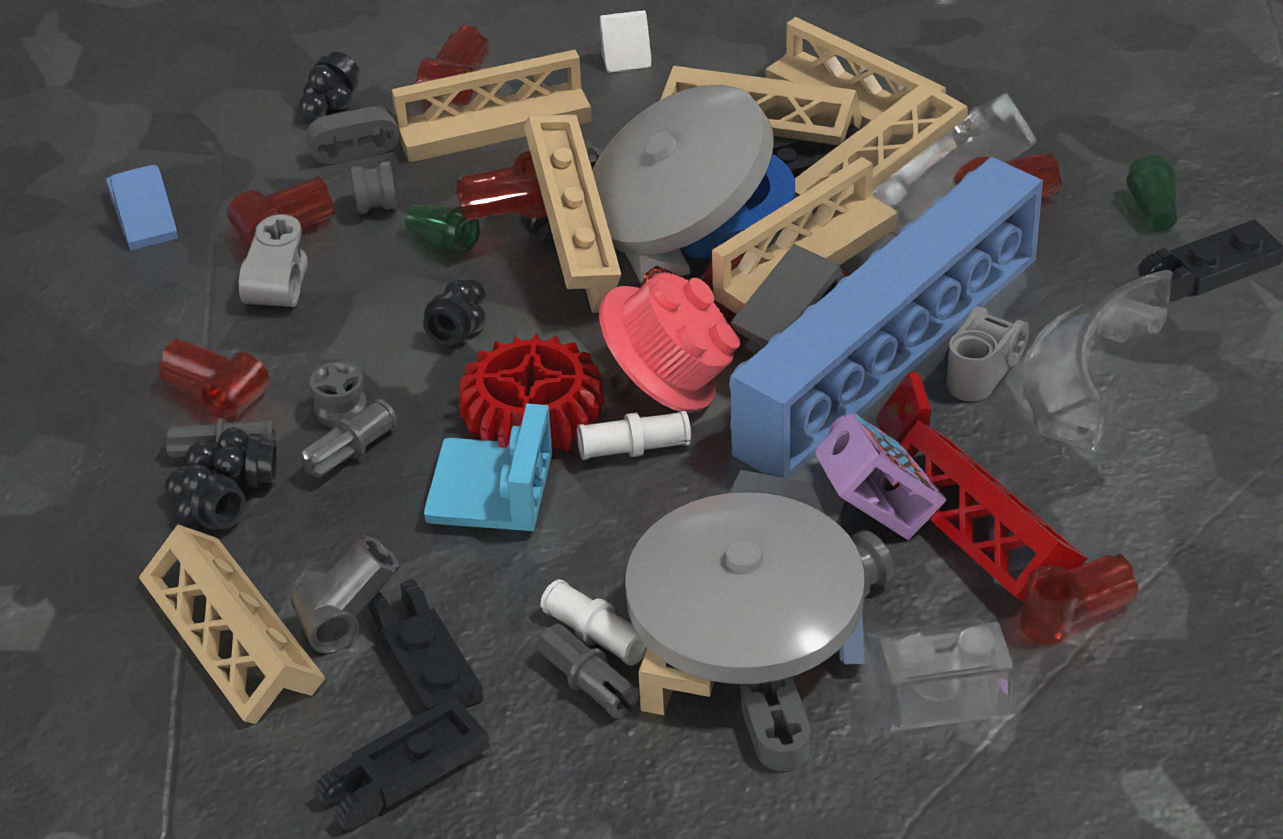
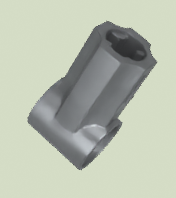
M363 534L326 576H315L305 580L293 592L291 604L311 647L317 652H337L346 648L355 640L359 634L360 627L356 616L400 568L394 553L386 549L378 539Z

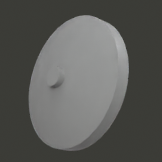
M703 85L677 92L639 113L608 143L596 161L592 172L615 249L634 255H655L677 250L700 240L719 228L748 201L763 179L773 151L771 124L760 106L748 93L727 85Z
M743 492L720 494L690 502L673 510L654 523L640 538L631 553L627 564L625 587L628 614L632 625L645 645L659 658L683 672L703 679L723 683L756 684L781 680L803 673L819 665L837 652L849 639L859 622L864 603L865 579L861 556L855 544L841 526L830 517L794 499L766 493Z

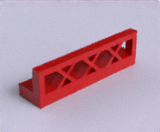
M918 420L900 443L912 458L915 457L919 450L926 456L925 474L939 491L940 487L954 484L959 485V508L944 512L938 509L929 519L1014 597L1025 602L1052 566L1074 577L1088 559L945 435ZM940 469L946 474L940 475ZM884 475V479H886L890 483L888 478ZM897 482L893 487L895 489L898 488L899 483ZM974 499L980 504L974 505ZM992 514L994 516V540L975 543L974 518ZM959 521V527L953 522ZM1009 530L1013 532L1015 536L1009 537ZM1029 546L1036 555L1021 575L1015 579L1009 573V549ZM994 552V559L988 553Z

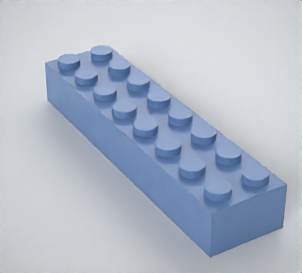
M991 156L975 171L967 173L961 183L944 197L937 198L930 209L913 223L906 224L899 235L882 249L874 251L868 260L850 276L843 277L835 288L819 302L807 307L801 317L782 333L775 334L768 344L750 360L739 364L732 375H730L729 382L731 390L730 429L732 456L763 474L788 479L793 477L816 456L817 447L829 435L830 426L835 420L852 413L858 416L865 413L966 322L974 307H984L1036 260L1043 180Z

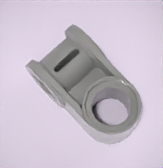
M285 214L273 215L262 220L256 227L247 258L241 265L239 274V295L243 304L295 307L297 305L305 271L308 268V260L305 252L300 249L299 245L302 234L301 225L293 216Z
M974 307L966 322L951 337L949 342L945 383L947 391L953 397L968 402L980 401L991 395L993 389L1008 370L1014 367L1021 358L1029 336L1028 322L1017 320L1015 323L989 315L985 307Z

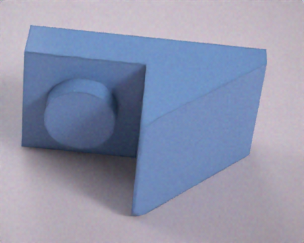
M149 165L117 173L106 178L109 195L130 251L178 238L161 173L157 165Z

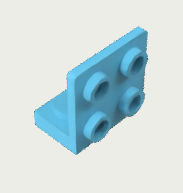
M526 404L521 426L514 425L512 427L510 445L507 448L499 447L498 441L460 438L444 439L424 509L425 522L430 524L534 531L552 457L548 405Z

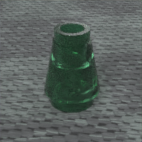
M1150 155L1136 160L1129 168L1126 185L1144 219L1147 221L1148 227L1154 231L1167 230L1173 227L1178 219L1176 214V171L1161 156Z
M414 203L409 207L405 215V226L408 231L415 233L451 255L470 251L476 245L480 235L479 219L466 206Z

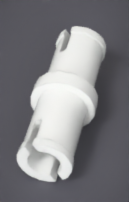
M685 410L677 413L641 418L638 413L625 414L624 420L577 425V442L582 460L627 452L630 457L643 456L644 450L677 445L687 446L691 442V427Z
M560 579L552 582L544 591L540 602V607L543 608L542 611L574 629L575 636L580 641L591 646L598 644L622 659L627 665H635L643 659L647 646L638 636L633 625L615 614V608L612 604L599 598L592 600Z

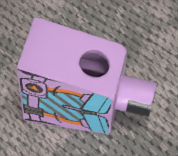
M855 413L835 420L830 426L829 435L816 449L815 455L838 495L907 540L946 501V498L897 441ZM884 475L893 486L898 482L899 487L892 491H886L883 486Z

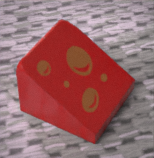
M917 372L907 374L878 413L877 420L880 430L899 444L918 420L930 426L931 407L921 377Z

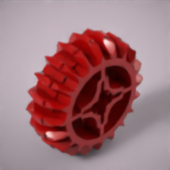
M537 333L531 340L521 341L515 335L512 343L505 345L495 341L491 352L478 351L476 361L466 364L464 377L460 378V386L458 387L460 415L464 419V425L470 431L472 439L498 441L499 447L507 448L510 445L512 427L514 425L521 426L526 404L548 405L551 449L558 447L564 451H569L572 440L577 441V425L597 424L600 413H602V406L604 405L602 376L599 373L598 366L594 365L591 360L590 353L579 352L576 342L562 345L558 336H554L548 341L540 340Z

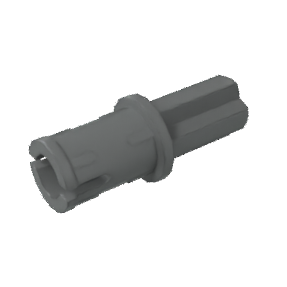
M376 399L350 419L341 418L335 421L331 427L332 431L301 451L299 457L303 463V470L307 474L311 473L314 477L320 478L348 458L357 459L364 455L367 445L397 426V417L394 410L386 401Z
M218 418L217 424L172 426L166 431V450L168 456L173 458L186 457L189 447L195 442L206 441L217 448L220 434L226 429L233 427L242 429L248 435L251 433L262 434L264 440H275L277 442L274 420L238 423L226 422L225 418Z
M555 624L550 628L546 627L540 633L541 638L537 643L538 651L568 676L567 681L572 689L576 691L584 690L615 719L621 718L629 712L619 703L620 700L614 695L615 693L632 707L635 706L640 694L639 688L627 681L606 663L607 658L603 651L598 648L590 649L561 624Z

